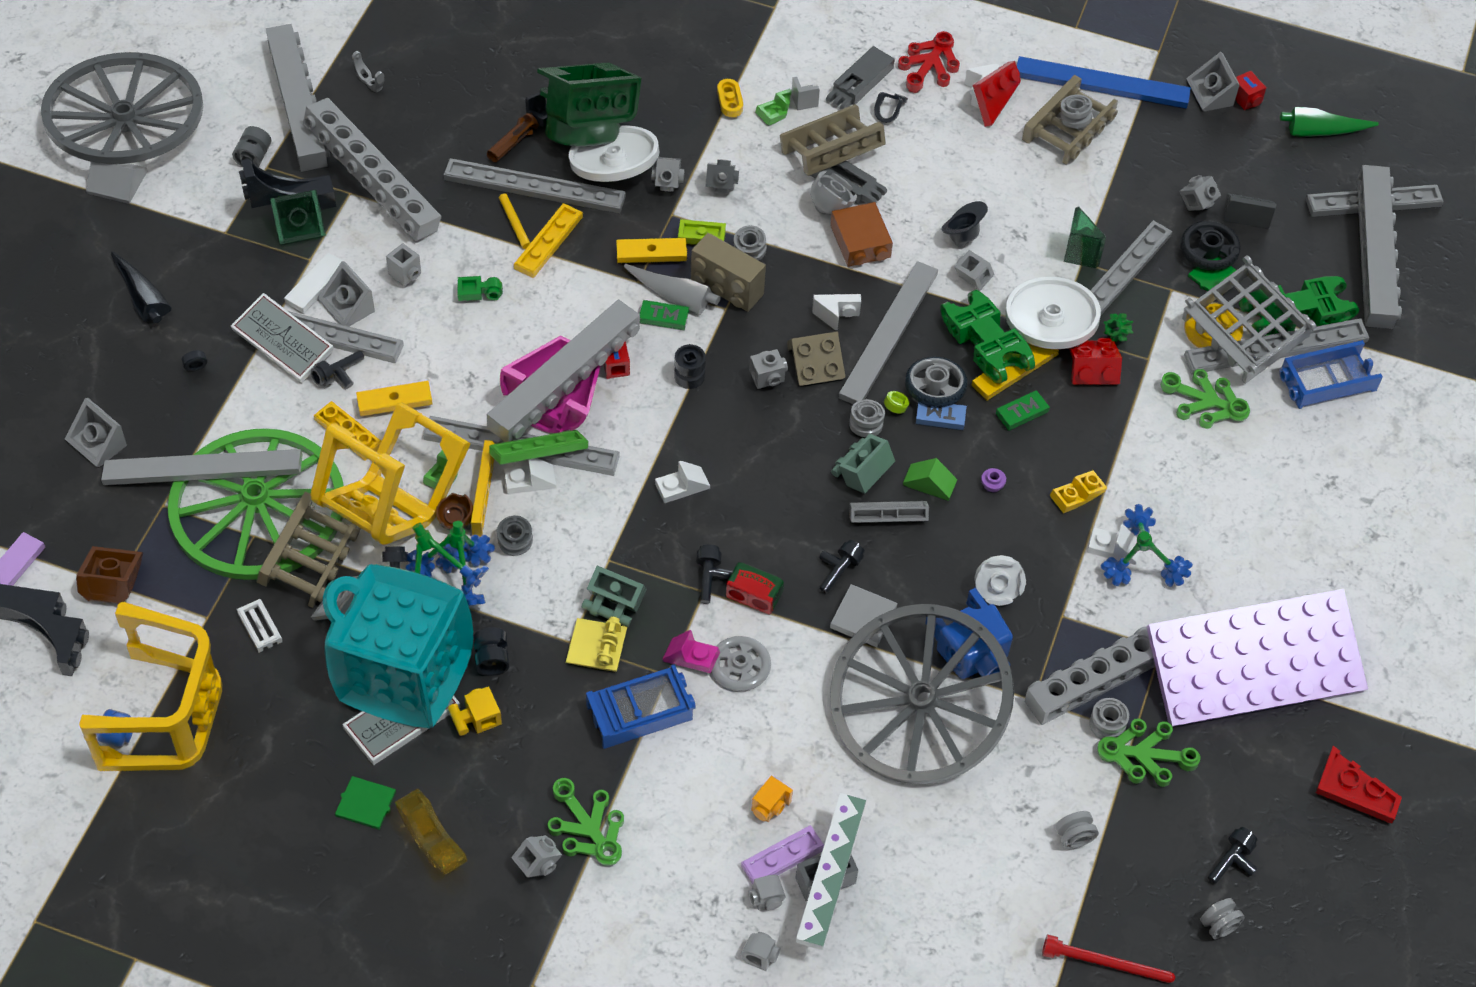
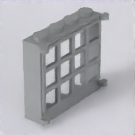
M1247 255L1242 259L1245 265L1196 301H1193L1191 298L1186 299L1185 303L1188 306L1184 308L1182 318L1185 322L1193 318L1196 321L1197 332L1203 334L1206 331L1212 337L1211 345L1213 349L1218 351L1222 348L1228 354V364L1231 367L1238 364L1244 370L1242 381L1245 384L1308 338L1311 330L1313 331L1317 327L1314 321L1310 320L1306 314H1302L1296 308L1290 298H1286L1280 292L1274 282H1270L1264 276L1258 266L1252 264V259ZM1248 276L1254 283L1244 289L1239 282ZM1235 287L1240 294L1228 302L1222 295ZM1257 287L1269 297L1261 305L1249 294ZM1245 297L1255 309L1242 317L1232 306ZM1217 299L1223 306L1210 314L1205 307ZM1273 302L1285 313L1276 320L1265 310ZM1226 310L1238 320L1227 330L1215 319ZM1260 312L1270 325L1258 333L1247 321ZM1287 318H1290L1300 328L1291 336L1280 325ZM1243 325L1253 337L1243 345H1240L1230 334ZM1274 328L1286 339L1275 348L1263 338L1264 335ZM1256 341L1268 351L1266 355L1257 361L1245 350Z

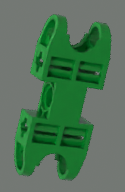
M1326 276L1304 280L1301 291L1287 294L1284 293L1281 285H1278L1280 292L1286 298H1290L1296 308L1302 314H1306L1310 320H1313L1316 326L1349 321L1359 312L1355 302L1341 300L1336 296L1347 287L1342 277ZM1261 289L1249 293L1260 305L1269 299ZM1245 297L1239 301V307L1243 312L1250 313L1255 309ZM1274 302L1265 308L1275 320L1285 314ZM1260 312L1257 315L1262 319L1251 325L1258 333L1270 325ZM1290 318L1280 323L1287 332L1295 331L1296 324ZM1274 328L1264 336L1279 334V332Z
M978 290L969 292L967 296L970 305L966 307H959L950 302L941 304V316L948 331L959 344L970 340L975 345L974 362L995 383L1000 384L1007 381L1005 369L1007 366H1016L1025 371L1035 368L1034 355L1028 343L1015 328L1007 332L1000 328L1001 312L982 292Z

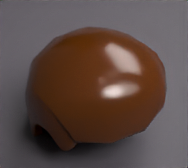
M451 493L448 497L443 498L436 507V518L445 529L451 530L455 521H461L463 528L468 527L471 523L473 504L466 494Z

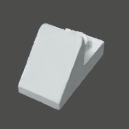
M990 64L967 69L965 85L972 87L970 90L972 106L979 108L973 84L998 69L1000 65Z
M861 294L813 296V314L834 330H838L839 316L852 317L860 315Z
M538 458L528 459V466L504 468L507 494L556 488L553 465Z
M683 461L678 462V472L655 479V485L664 503L710 489V484L702 468Z
M1121 524L1118 533L1094 527L1087 553L1106 558L1114 557L1119 561L1121 558H1125L1137 542V537L1123 524ZM1139 551L1131 558L1129 564L1136 565Z

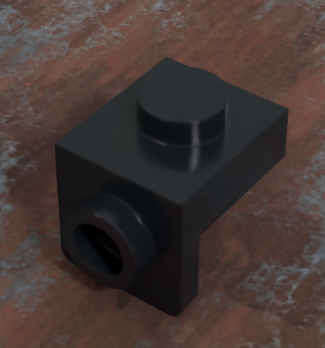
M540 92L526 97V113L533 115L540 126L546 127V98L541 96Z

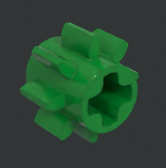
M1124 313L1119 315L1110 314L1111 319L1104 321V334L1110 335L1112 341H1127L1126 336L1133 334V321L1127 320V314Z

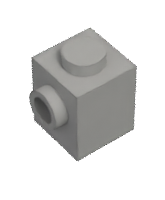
M404 243L386 256L388 274L402 285L406 286L411 281L416 280L421 274L419 254Z

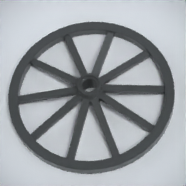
M139 52L106 54L74 65L52 82L45 92L41 104V116L45 131L56 146L79 159L103 164L135 163L165 154L183 143L195 131L203 114L201 88L197 80L187 69L167 58ZM118 65H135L125 100H119L102 68ZM143 66L154 67L170 73L166 79L133 104ZM95 71L113 104L110 106L69 84L83 75ZM177 79H180L192 94L190 97L142 109ZM64 91L106 113L52 110L56 99ZM193 104L191 113L184 124L144 117ZM52 119L100 120L104 122L65 137L56 128ZM137 124L174 130L175 132L151 145L137 128ZM115 126L102 150L91 149L75 143L78 140ZM131 131L142 146V148L133 150L111 151L121 132Z
M916 604L899 607L877 616L864 625L850 639L839 656L834 668L830 688L832 717L841 739L850 752L873 772L885 778L907 784H932L946 781L977 766L992 752L1001 740L1008 726L1014 702L1012 671L1001 645L993 634L968 614L947 606L935 604ZM928 617L921 681L916 677L889 629V625L906 619ZM936 618L955 622L972 631L973 633L930 683ZM882 630L912 685L904 684L853 659L868 639ZM979 639L988 646L998 663L1000 672L937 689ZM849 667L907 694V696L842 705L843 684ZM1002 681V701L996 720L939 699ZM921 693H930L929 698L927 700H917L918 696ZM910 704L863 749L851 735L844 714ZM938 707L992 729L985 740L974 751L963 758L935 708ZM917 711L907 770L888 766L870 756L883 741ZM925 713H928L956 762L940 769L915 771Z

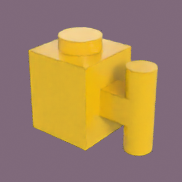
M489 686L483 689H474L465 695L466 709L460 711L457 704H451L448 707L459 735H465L469 732L466 724L470 722L473 723L477 734L502 725L501 712Z

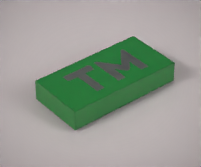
M643 300L640 310V323L685 330L689 307Z
M1036 390L997 408L996 415L1008 430H1012L1048 413L1050 407Z

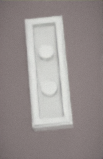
M327 253L285 296V303L305 313L318 299V296L343 260Z

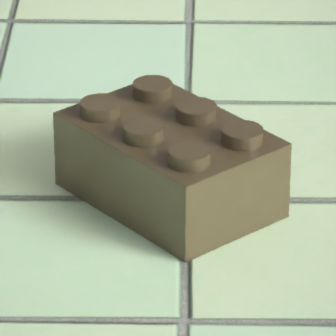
M707 233L692 249L691 280L708 286L714 294L730 301L734 306L742 308L747 312L764 295L766 265L710 233Z

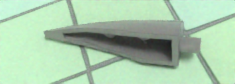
M628 264L624 265L633 276L648 288L676 305L689 307L690 312L700 315L709 302L717 305L720 301V296L713 294L710 288L704 284L687 278L670 277Z

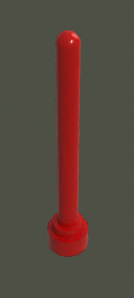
M1046 935L1042 956L1054 958V956L1060 957V955L1167 983H1172L1175 980V975L1172 972L1065 945L1063 941L1058 940L1057 936Z

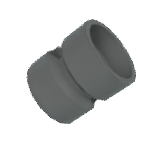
M248 126L245 128L232 153L235 162L242 166L241 160L251 159L259 167L265 156L264 154H266L271 145L270 135L259 127Z

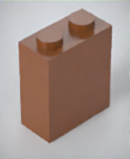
M876 202L832 211L830 226L847 267L891 258L893 242Z

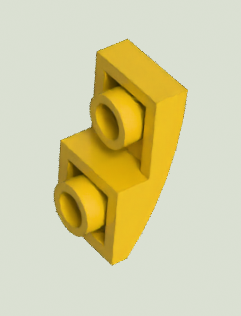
M1094 471L1075 476L1070 484L1053 489L1050 497L1060 510L1066 513L1095 499L1104 493L1107 487Z

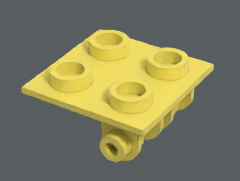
M610 617L606 623L577 618L566 663L617 672L627 627L621 626L620 620L617 617Z

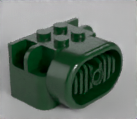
M607 62L537 69V73L549 78L548 87L541 88L540 95L547 98L545 133L550 140L556 143L576 147L613 143L619 135L622 122L633 120L637 114L642 78Z

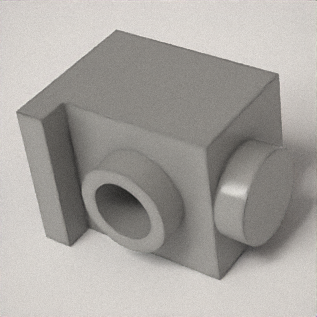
M970 250L964 256H961L954 266L958 276L975 286L978 291H981L995 275L991 264Z

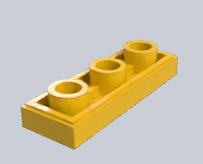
M686 238L617 240V263L687 261Z
M429 381L356 392L360 416L394 411L396 405L401 402L411 408L433 405Z
M333 401L314 414V420L325 429L329 425L336 423L356 435L355 439L377 452L381 440ZM352 450V451H353L354 453H356L359 457H361L364 461L367 460V458H365L364 456H362V455H360L359 453H357V452H355L354 450Z

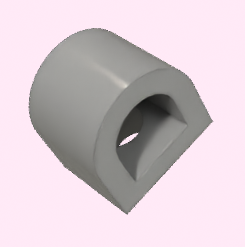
M768 875L754 879L752 890L749 891L751 903L753 906H757L758 910L763 908L768 910L776 909L782 905V901L786 898L778 875Z
M764 932L752 933L741 953V957L748 964L767 971L770 963L776 962L780 953V947L775 946V940Z

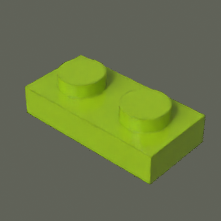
M680 219L678 238H686V244H698L707 233H710L724 241L726 223Z

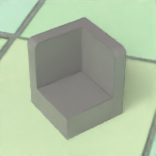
M792 77L791 96L797 111L818 107L819 86L808 85L801 87L798 78Z

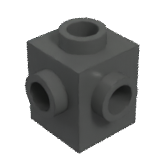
M717 159V163H708L706 187L715 188V192L728 193V189H733L734 184H738L739 171L735 170L736 165H731L730 160ZM719 173H725L727 178L721 179Z

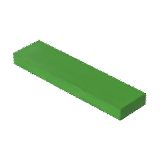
M578 430L493 444L489 446V454L501 465L588 449L589 441Z

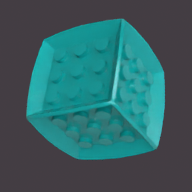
M377 564L367 565L357 579L351 576H343L331 581L323 594V608L326 616L332 622L325 640V661L330 682L339 701L382 719L415 727L433 728L455 694L473 650L472 617L463 591L416 572ZM350 591L355 595L348 610L343 614L337 606V598L341 592Z

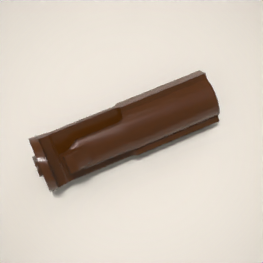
M529 113L520 117L516 126L487 151L486 156L489 160L498 162L525 136L532 135L534 133L532 130H536L539 127L537 119Z

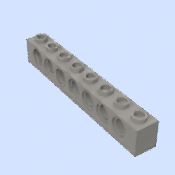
M329 98L306 106L303 121L306 128L314 133L319 141L332 152L333 156L347 168L348 172L361 183L362 187L367 189L375 200L388 211L390 216L403 227L407 234L415 241H418L438 231L441 215Z

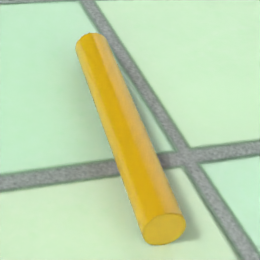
M501 194L499 200L522 248L526 249L530 241L507 194Z

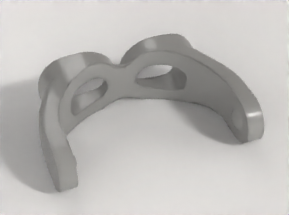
M359 51L354 52L352 60L357 77L372 91H380L383 88L384 74L379 71L375 74V78H372L370 70L363 63L361 53ZM362 74L368 75V78H364Z

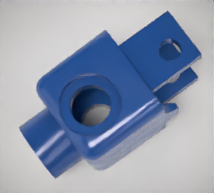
M976 588L970 590L966 602L968 607L961 610V612L968 614L984 625L997 639L1006 657H1008L1013 639L1012 632L994 604L988 605ZM936 618L934 637L938 641L937 651L948 663L973 632L955 622L946 625L943 619ZM979 639L953 671L959 678L966 679L976 673H979L981 677L1000 672L993 653Z

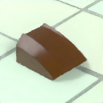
M92 546L76 575L78 593L88 602L90 600L117 604L124 602L129 598L135 584L143 552Z

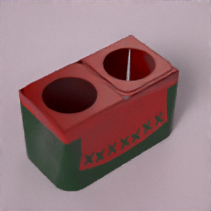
M738 562L728 580L726 597L766 614H771L784 591V581L777 576Z

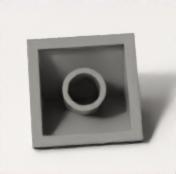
M1219 52L1186 78L1203 111L1233 106L1240 85L1224 54Z
M90 162L86 192L90 195L130 204L148 170L146 167L129 163L103 164Z
M341 261L318 296V299L341 325L350 327L374 313L375 309L370 288L345 261Z
M85 398L65 440L96 467H100L104 464L105 460L111 459L125 448L127 444L121 425L89 398Z

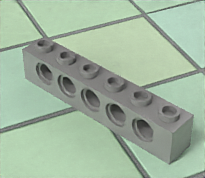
M1141 627L1134 635L1128 638L1122 637L1118 639L1113 646L1107 649H1098L1091 657L1085 660L1079 659L1075 661L1071 667L1064 671H1055L1048 679L1042 682L1036 681L1032 683L1027 689L1025 703L1040 724L1044 725L1156 667L1147 627ZM1094 670L1100 671L1102 674L1095 673ZM1072 681L1079 682L1081 685H1076ZM1051 692H1055L1060 696L1052 695Z

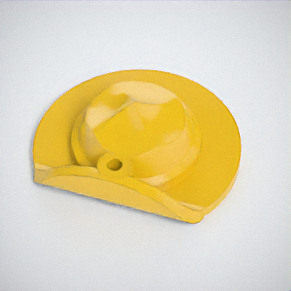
M1213 303L1209 304L1205 309L1212 314L1223 305ZM1228 310L1215 318L1225 330L1238 322ZM1193 318L1185 322V333L1191 343L1198 348L1212 346V337L1206 331L1203 334H1199L1196 330V321ZM1240 326L1230 334L1236 341L1242 339L1243 326Z

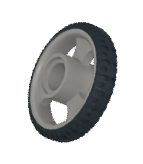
M936 356L926 357L917 360L909 367L905 377V384L908 393L918 402L933 407H946L956 403L964 396L967 389V376L964 370L950 359ZM926 369L925 378L915 377L919 371ZM949 372L957 378L959 382L958 387H952L948 384Z

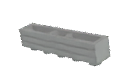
M927 501L850 503L851 522L929 521V505Z

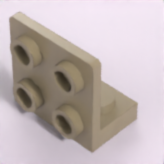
M838 331L793 338L787 341L788 351L793 350L799 386L845 378Z

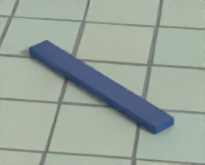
M1021 56L1018 57L1017 62L1020 78L1064 86L1076 75L1082 79L1080 89L1182 108H1187L1191 87Z

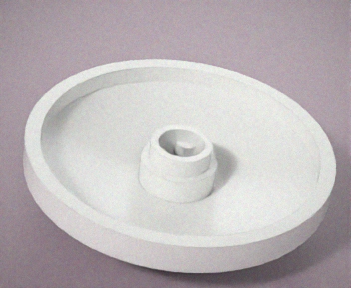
M620 126L619 135L613 143L584 147L572 146L569 151V160L572 170L578 176L592 181L609 182L631 178L643 173L657 161L660 151L658 140L650 131L636 126Z
M1040 277L1028 280L1011 292L1006 304V320L1010 329L1015 328L1027 343L1047 349H1065L1084 343L1097 331L1101 316L1099 302L1090 290L1075 281L1060 277Z

